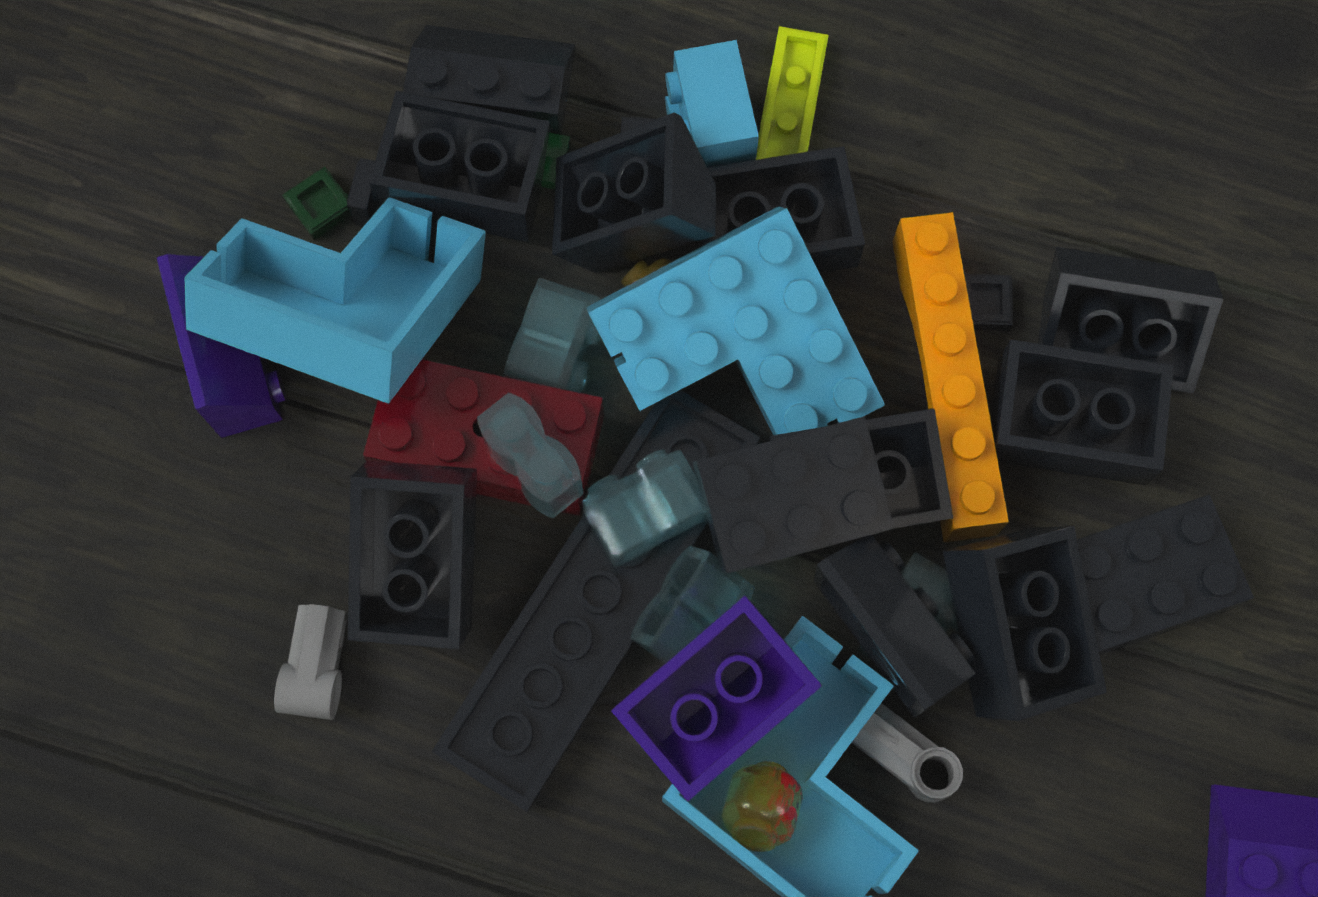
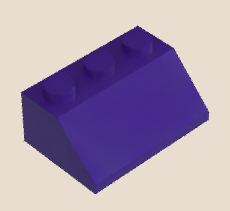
M171 254L156 257L197 412L221 438L283 420L279 402L287 400L285 389L278 370L270 372L267 359L186 330L185 276L204 257Z
M745 594L620 701L611 712L688 802L821 688L822 684Z
M1211 785L1205 897H1318V798Z

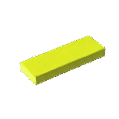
M779 26L760 124L756 160L808 152L829 35Z

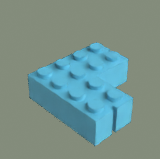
M390 197L341 253L241 218L217 243V252L210 250L185 276L186 330L389 404L480 282L486 231L441 216L437 223L434 263L428 261L432 212Z
M776 207L586 307L611 357L622 352L623 355L614 359V362L639 411L734 361L740 369L773 435L828 426L827 423L831 421L837 424L860 418L885 405L787 208Z
M802 616L784 640L822 684V687L688 802L673 784L663 795L662 802L781 897H873L872 895L865 896L870 888L878 894H886L891 890L919 850L828 780L826 776L894 685L853 654L841 670L832 665V662L841 652L843 646ZM782 772H787L800 784L803 800L802 804H799L801 807H798V810H796L797 813L799 811L796 828L790 840L779 845V843H776L777 838L779 841L784 828L783 837L787 829L785 827L791 825L792 821L788 825L784 824L785 822L781 820L779 821L780 814L778 811L784 798L786 797V802L796 793V784H794L793 788L789 784V787L784 789V784L781 785ZM780 790L781 796L777 804L776 799Z

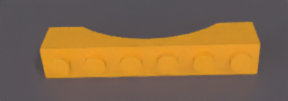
M951 212L900 218L892 241L898 278L918 346L928 409L935 408L953 519L940 521L943 542L997 536L1008 524L1009 520L954 215Z

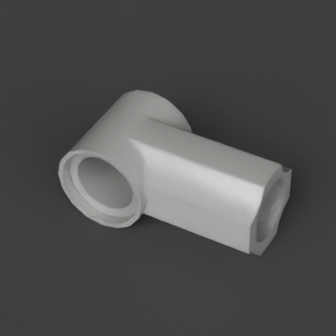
M315 604L298 606L288 663H283L276 682L274 695L276 713L327 720L334 719L342 688V673L338 668L348 618L346 611Z
M882 703L851 742L907 785L914 796L924 802L936 803L945 800L959 789L963 780L961 762L952 751L944 747H938ZM929 760L937 761L946 768L948 783L944 789L932 790L922 782L920 767L923 762Z

